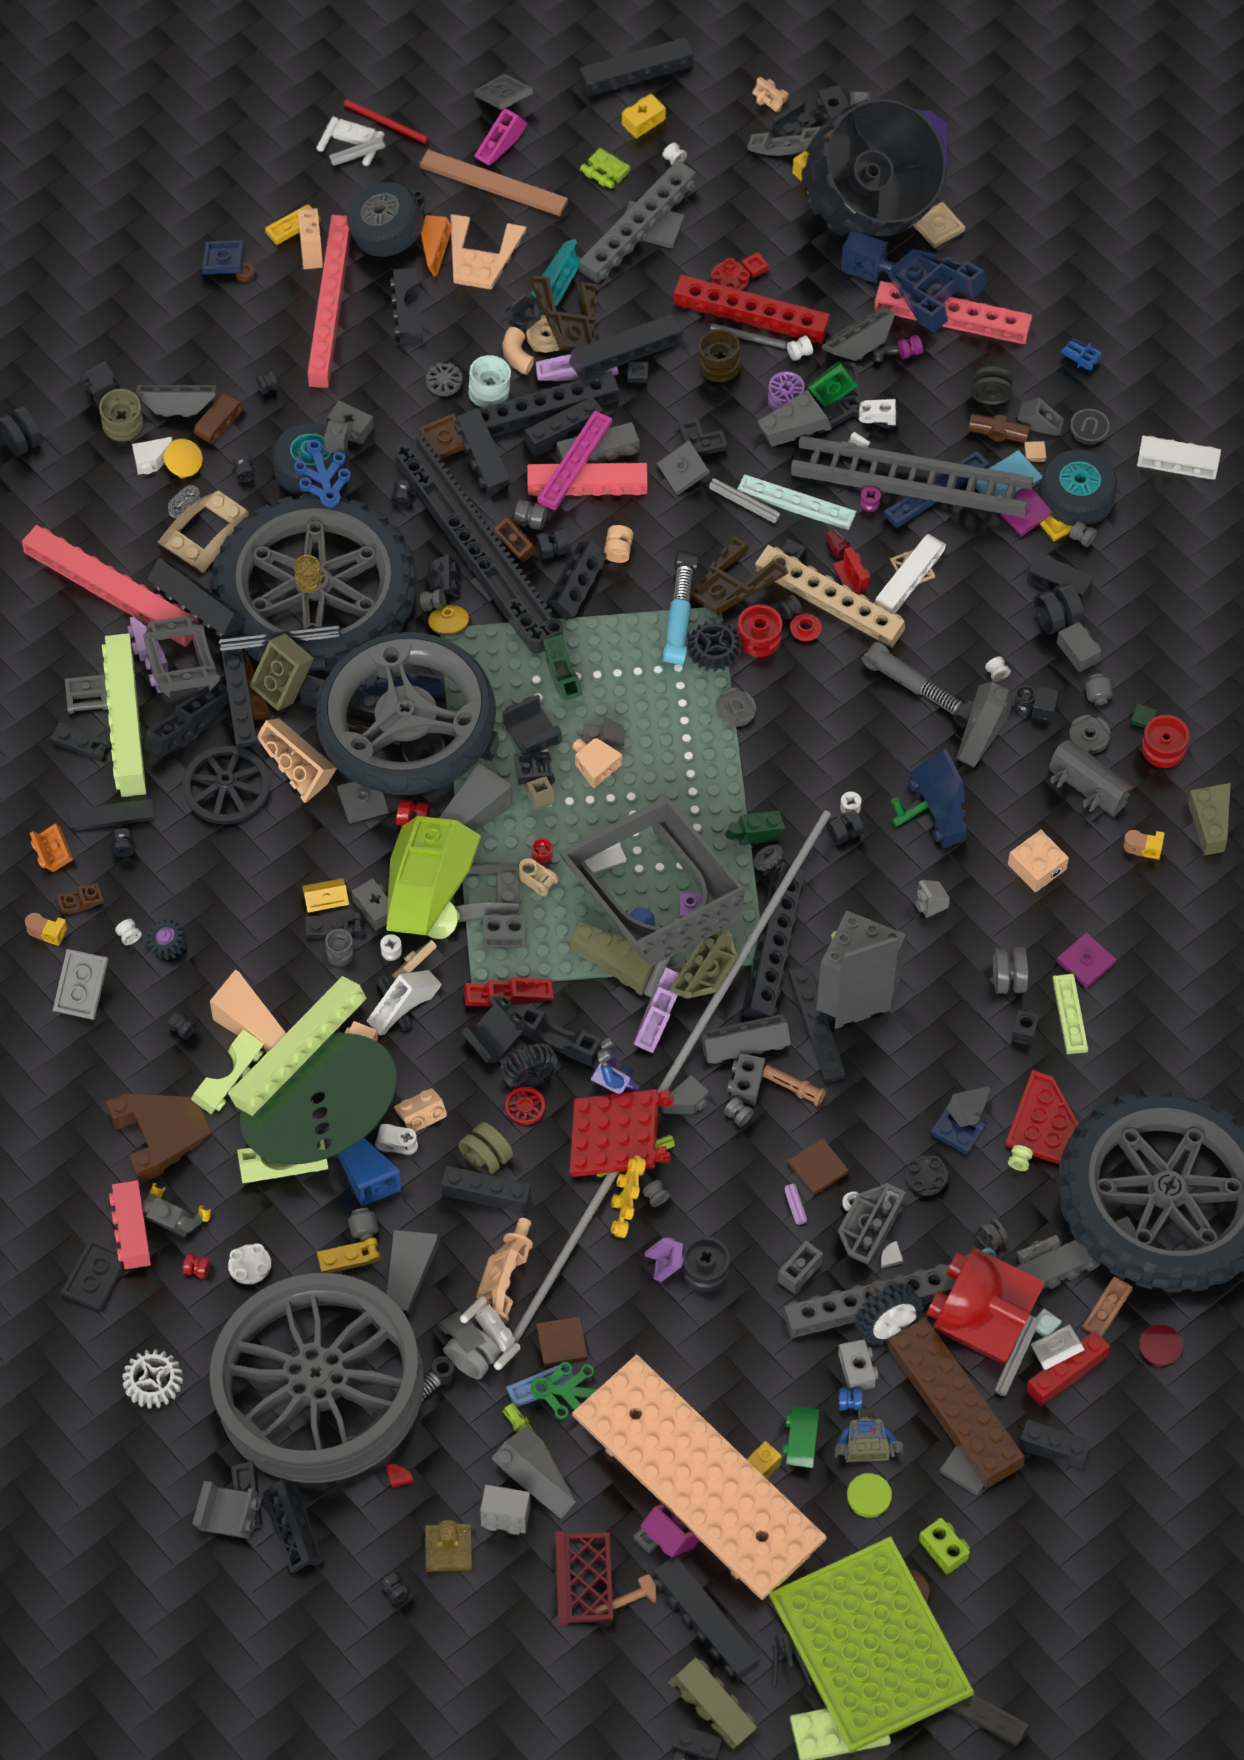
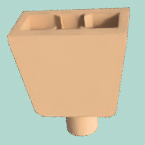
M598 738L593 739L588 744L582 739H578L572 746L577 752L575 755V765L593 788L597 787L622 766V754Z

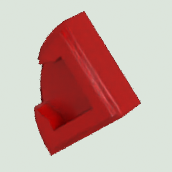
M386 1464L391 1487L413 1482V1477L408 1470L397 1466V1464Z

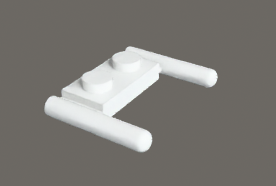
M332 117L317 146V150L319 152L324 151L331 135L333 138L360 145L379 137L383 139L384 133ZM376 151L365 155L362 161L364 166H369Z
M480 1297L460 1316V1321L467 1323L476 1314V1320L498 1346L500 1353L504 1352L494 1363L495 1369L500 1370L520 1350V1345L514 1343L515 1338L501 1321L498 1313L493 1310L490 1304L486 1305L487 1301L484 1297Z

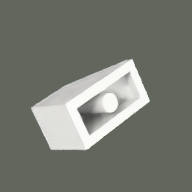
M171 437L132 444L138 475L150 474L161 468L164 464L163 455L165 449L172 442Z

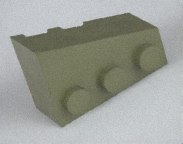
M1230 783L1190 790L1188 805L1204 855L1225 851L1228 836Z

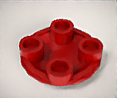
M727 258L724 262L717 264L713 268L710 278L712 283L742 291L748 285L749 272L743 265L735 262L734 259Z

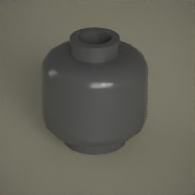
M1105 674L1091 675L1089 680L1085 682L1087 699L1095 702V705L1108 703L1107 700L1113 696L1111 680L1109 677H1105Z
M368 1208L353 1211L348 1219L352 1237L360 1239L361 1242L373 1238V1235L379 1230L376 1214L373 1211H369Z

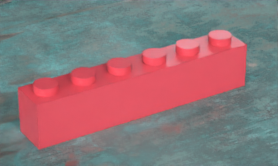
M647 463L585 464L566 495L647 494ZM528 464V495L539 496L560 464Z

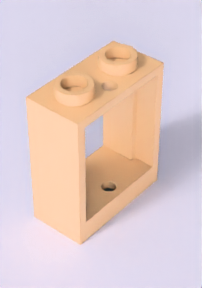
M317 208L298 210L303 268H323Z

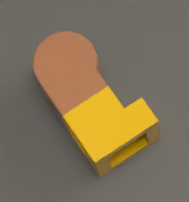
M1130 830L1125 835L1123 848L1130 854L1160 859L1164 832L1156 831V835L1152 836L1141 834L1137 830Z
M31 913L25 918V925L29 935L57 946L60 945L68 929L65 919L57 918L56 922L43 918L38 913Z

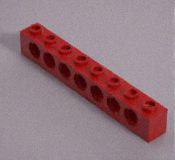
M684 275L680 276L674 291V304L680 307L728 318L736 322H743L754 327L769 329L773 332L788 334L792 337L800 338L807 336L811 342L822 344L829 326L830 314Z

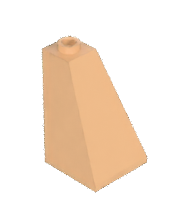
M237 970L230 975L210 1000L212 1016L215 1022L236 1035H239L243 1029L264 1044L261 1050L265 1053H268L286 1034Z

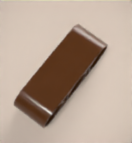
M225 392L196 424L194 434L213 444L240 414L244 402Z

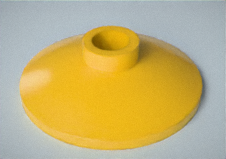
M446 605L444 609H435L430 614L428 621L430 628L436 633L450 635L462 631L469 622V616L467 611L460 606Z

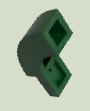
M563 634L542 639L548 669L561 699L565 701L582 696L583 692L580 681L572 668Z

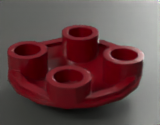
M1153 1325L1142 1333L1139 1340V1348L1143 1356L1155 1367H1162L1175 1362L1180 1357L1183 1350V1341L1179 1333L1172 1327Z

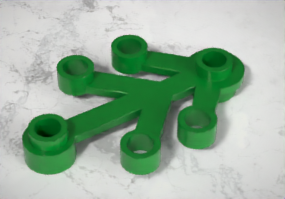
M563 1362L549 1377L534 1379L530 1386L531 1394L537 1399H545L554 1410L555 1417L558 1420H564L568 1415V1409L560 1405L553 1394L561 1395L575 1411L581 1405L575 1397L589 1398L598 1390L576 1387L584 1379H589L593 1376L594 1369L591 1365H583L580 1372L564 1385H553L562 1376H569L572 1371L571 1364ZM567 1366L569 1372H562L561 1367ZM583 1369H590L591 1374L585 1375ZM542 1385L545 1387V1391L539 1392L537 1387ZM563 1409L565 1415L559 1416L557 1411Z

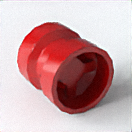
M546 838L535 840L532 844V859L542 866L550 864L553 858L552 843Z
M188 1253L183 1265V1274H196L197 1277L205 1279L210 1267V1258L204 1256L199 1258L196 1254Z

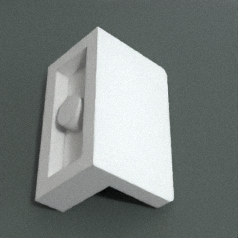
M621 842L584 860V862L595 874L626 863V857L621 848Z

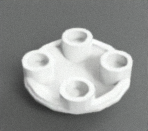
M261 1244L244 1245L231 1251L228 1270L237 1282L255 1284L268 1275L271 1268V1258Z

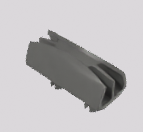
M1070 740L1061 743L1057 747L1049 765V770L1055 774L1050 779L1051 783L1054 784L1059 781L1057 787H1061L1064 782H1067L1070 786L1076 788L1077 791L1088 797L1083 801V806L1086 808L1091 805L1089 811H1093L1099 805L1100 808L1115 817L1127 804L1128 801L1126 799L1130 796L1128 791L1134 788L1128 781Z

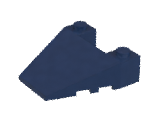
M912 249L887 271L888 276L919 324L934 333L947 322L946 307L943 303L954 293L960 290L974 298L986 287L984 270L967 261L962 263L956 262L950 257L945 259L936 257V254Z
M944 749L912 770L910 780H908L911 791H915L918 798L924 796L936 821L933 836L936 842H940L942 848L965 841L967 826L962 820L963 817H966L965 810H961V803L965 802L963 781L947 749Z

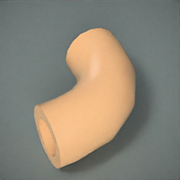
M510 327L502 343L504 357L511 367L528 375L533 366L534 357L528 355L522 349L525 334L518 328Z

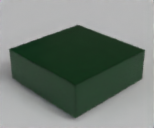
M1137 704L1131 724L1146 728L1147 723L1156 716L1157 710Z

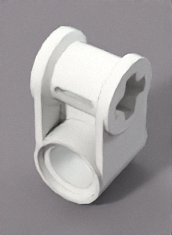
M381 1124L375 1147L385 1152L411 1155L418 1149L417 1136L415 1131L410 1128Z

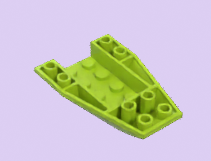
M417 816L402 826L390 859L387 931L427 935L469 873L481 840V835L459 821Z

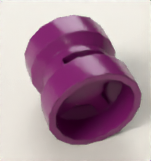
M913 335L907 340L901 339L897 341L898 350L903 359L909 358L912 354L918 355L923 353V346L918 335Z

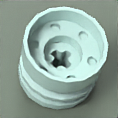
M490 355L482 356L476 359L470 366L468 394L476 405L484 408L487 405L498 404L508 399L511 370L504 359Z

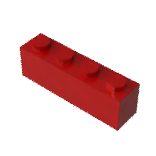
M1096 1330L1081 1341L1084 1351L1046 1370H1042L1028 1381L1026 1391L1040 1407L1108 1356L1110 1346Z

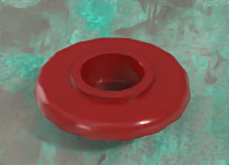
M805 613L793 618L790 630L796 639L807 642L816 639L820 635L822 625L817 617ZM803 624H809L811 628L806 630L801 628L800 626Z

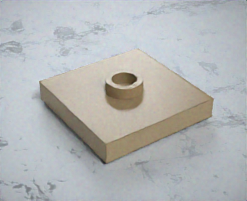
M943 201L933 206L914 225L933 248L965 231V226Z
M431 940L416 952L412 951L404 958L406 962L392 974V977L396 980L399 974L410 973L437 945Z

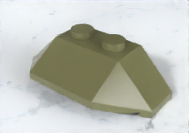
M726 927L724 930L698 943L670 987L669 991L684 998H691L718 992L739 959L729 928Z

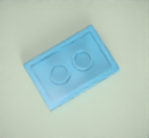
M1019 450L989 468L990 470L1034 477L1033 487L1040 483L1042 475ZM977 480L975 488L981 494H985L988 482ZM997 483L994 496L1002 495L1005 498L1008 485ZM1016 487L1015 493H1016L1019 489H1021V488H1020V487Z

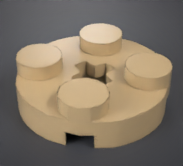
M541 316V319L526 331L527 341L531 349L535 352L560 350L546 317ZM544 332H548V334H551L547 337L542 336Z

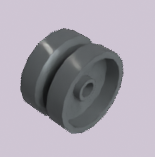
M1005 947L994 948L993 980L996 994H1007L1010 989V980L1014 993L1027 992L1028 963L1025 947H1013L1010 953V960L1008 950Z

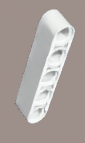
M927 534L880 592L874 604L882 605L891 614L896 613L921 579L942 555L946 544Z

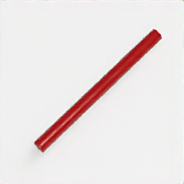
M346 99L344 101L345 107L424 144L428 141V136L351 100Z

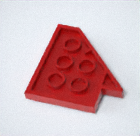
M1032 1070L1005 1146L1013 1148L1015 1145L1025 1146L1033 1152V1156L1060 1164L1068 1139L1079 1123L1052 1076Z

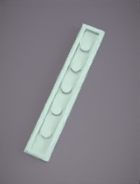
M745 474L737 489L755 500L846 530L850 529L856 515L854 510Z

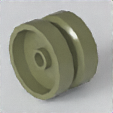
M480 1122L472 1130V1135H466L458 1143L459 1149L466 1160L478 1172L483 1174H495L499 1170V1164H505L513 1157V1151L506 1139L486 1122Z

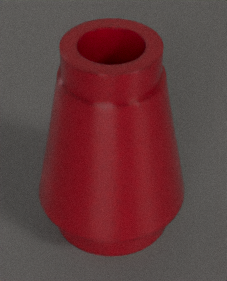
M830 530L827 532L826 538L833 555L838 558H844V549L851 547V544L836 530Z

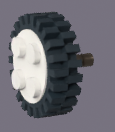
M894 1283L891 1285V1288L887 1285L883 1287V1292L877 1290L875 1286H871L868 1289V1293L871 1295L868 1297L869 1302H863L861 1305L863 1308L858 1309V1315H855V1325L869 1344L876 1345L878 1343V1345H883L884 1341L888 1344V1339L912 1326V1323L919 1321L918 1317L922 1316L923 1312L921 1310L924 1309L923 1302L907 1283L905 1285L904 1283H899L898 1285Z

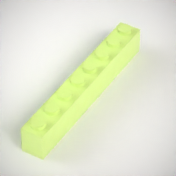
M342 976L233 1087L228 1094L234 1105L253 1116L367 999L360 985Z

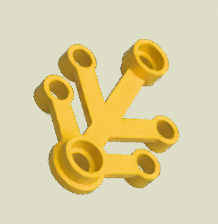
M638 1155L629 1160L627 1173L625 1175L619 1174L617 1186L623 1187L624 1190L620 1195L614 1194L611 1200V1207L621 1208L618 1220L613 1221L611 1225V1233L616 1237H626L628 1221L624 1219H632L634 1213L633 1199H637L639 1195V1176H642L644 1173L645 1159Z

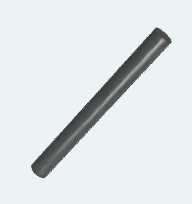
M713 323L710 327V331L724 329L731 331L737 338L782 349H786L787 341Z

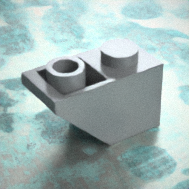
M919 881L918 891L916 892L917 899L915 901L919 912H923L925 917L928 918L948 908L950 898L940 882Z

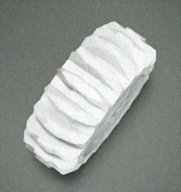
M156 1349L153 1351V1354H149V1351L146 1350L145 1356L138 1353V1360L130 1359L131 1366H126L125 1371L127 1373L123 1374V1380H125L123 1386L127 1389V1396H132L131 1399L134 1403L139 1400V1406L141 1407L147 1403L150 1409L155 1403L158 1408L161 1406L160 1402L168 1405V1398L175 1399L176 1395L174 1392H180L179 1385L183 1383L181 1378L182 1370L178 1369L180 1367L177 1361L174 1362L172 1355L167 1357L165 1351L158 1355ZM143 1370L144 1375L135 1383L137 1375ZM171 1375L168 1384L162 1388V1382L166 1380L167 1376Z

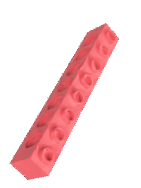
M881 281L875 298L874 311L877 312V310L885 308L894 312V316L917 320L895 285L891 282ZM950 297L943 303L945 304L947 322L942 325L943 327L1026 344L1032 315L954 297Z

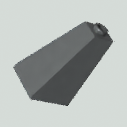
M479 763L439 818L457 820L471 830L476 831L513 806L512 785Z
M394 1230L387 1295L399 1306L403 1313H409L440 1245L438 1234Z

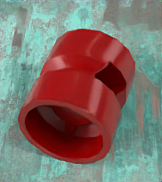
M401 799L396 816V825L403 826L414 819V811L417 812L416 817H430L431 805L421 802L415 805L411 800Z

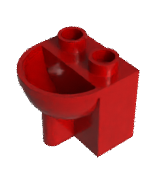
M974 1246L969 1256L957 1251L946 1273L947 1276L955 1279L956 1282L949 1296L937 1291L926 1314L937 1319L933 1326L936 1332L1004 1365L1028 1320L1045 1282Z

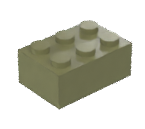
M286 634L280 635L269 641L249 686L279 711L294 703L314 658Z

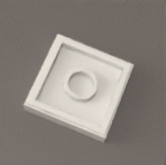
M1070 1325L1031 1344L1045 1370L1084 1351L1081 1342Z

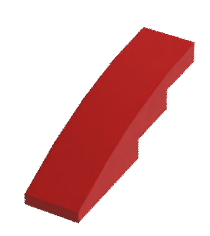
M511 977L509 981L488 980L486 984L466 983L464 985L465 1005L493 1006L489 1000L492 996H504L511 1002V1005L553 1000L551 979Z

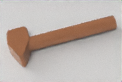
M648 1574L638 1579L640 1589L612 1600L613 1610L644 1596L655 1603L656 1585L651 1575ZM602 1604L593 1610L597 1614L602 1615L608 1612V1607Z

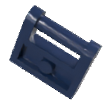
M948 1103L945 1111L931 1130V1135L968 1155L985 1130L987 1122L981 1120L971 1125L976 1128L974 1132L965 1127H960L958 1123L949 1119L951 1114L947 1110Z

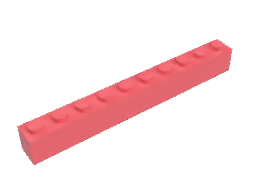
M331 215L308 368L309 387L329 388L351 232L347 225V216Z
M36 525L22 541L24 553L147 625L151 621L183 616L194 618L190 613L183 611L177 604H171L160 594H154L146 586L135 583L129 576L118 573L110 565L106 566L95 556L87 555L81 548L70 545L62 537L58 538L47 528H41ZM194 618L195 623L199 625V620ZM192 635L171 639L186 647L193 638Z

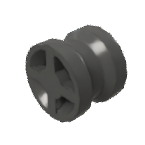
M660 1180L653 1181L643 1190L644 1196L649 1197L652 1207L661 1205L670 1196V1193L663 1189V1183Z

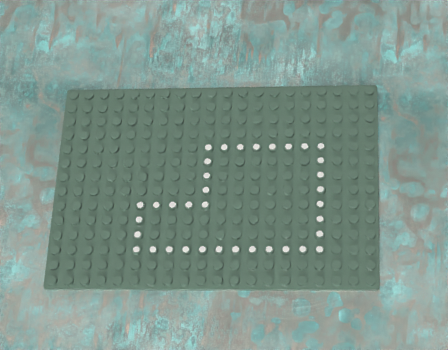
M706 607L690 609L685 646L688 644V637L691 635L692 630H697L698 624L704 626L705 621L712 624L713 620H715L716 624H719L723 621L722 613L717 615ZM670 610L558 619L563 624V638L574 672L578 675L583 692L582 696L565 701L561 699L555 688L546 662L545 651L539 654L529 651L510 623L466 626L462 631L455 634H440L442 639L461 647L479 663L486 673L488 681L491 683L496 701V718L493 731L498 732L499 747L492 761L479 758L466 773L453 781L454 794H457L479 763L512 785L513 806L475 831L481 835V840L473 863L501 862L518 863L519 865L523 859H532L533 842L539 838H546L552 843L553 858L550 864L543 867L554 872L559 879L557 884H553L550 887L547 896L544 897L520 881L518 869V914L525 915L526 917L525 948L483 947V920L466 921L471 983L486 984L488 980L509 981L511 977L551 979L552 982L614 977L611 974L605 973L598 965H593L572 951V937L579 922L624 937V935L565 864L559 851L665 796L671 800L745 888L744 903L736 922L727 927L731 931L738 954L759 921L760 914L751 844L740 845L738 840H729L725 836V831L728 829L729 824L737 822L741 815L747 814L736 726L725 722L719 716L716 709V701L720 694L727 688H731L729 667L725 666L724 671L718 668L716 672L711 668L706 671L705 666L699 669L698 663L693 664L692 658H689L688 649L686 650L683 666L663 662L662 656L666 643ZM699 644V648L705 652L703 645ZM444 675L447 710L458 712L465 705L464 698L457 685ZM539 695L540 706L553 727L558 725L562 731V742L542 751L548 752L551 755V771L555 776V783L551 786L554 790L555 804L534 811L530 806L529 798L522 784L518 785L514 754L522 752L502 722V711L508 706L521 703L527 697ZM603 717H607L624 726V746H610L622 754V766L597 787L593 788L576 767L575 755L577 752L572 746L578 739L583 740V725H603ZM537 762L538 773L543 772L542 764ZM652 826L621 841V848L626 857V863L595 873V876L627 914H630L639 907L650 910L654 915L656 927H664L672 923L674 919H679L680 894L687 892L702 894L692 878L653 833ZM525 870L524 872L531 873L533 871ZM496 873L468 874L462 882L464 905L497 903ZM491 928L490 930H491V931H496V930H498V929H497V928ZM512 928L511 930H512V931H518L519 929H518V928ZM757 940L742 966L752 965ZM698 943L670 957L667 968H683Z

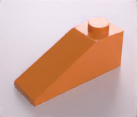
M426 215L421 230V237L428 268L433 277H437L452 226L447 217Z

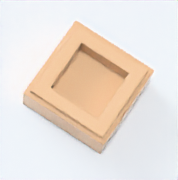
M1044 441L1025 442V458L1029 462H1046Z

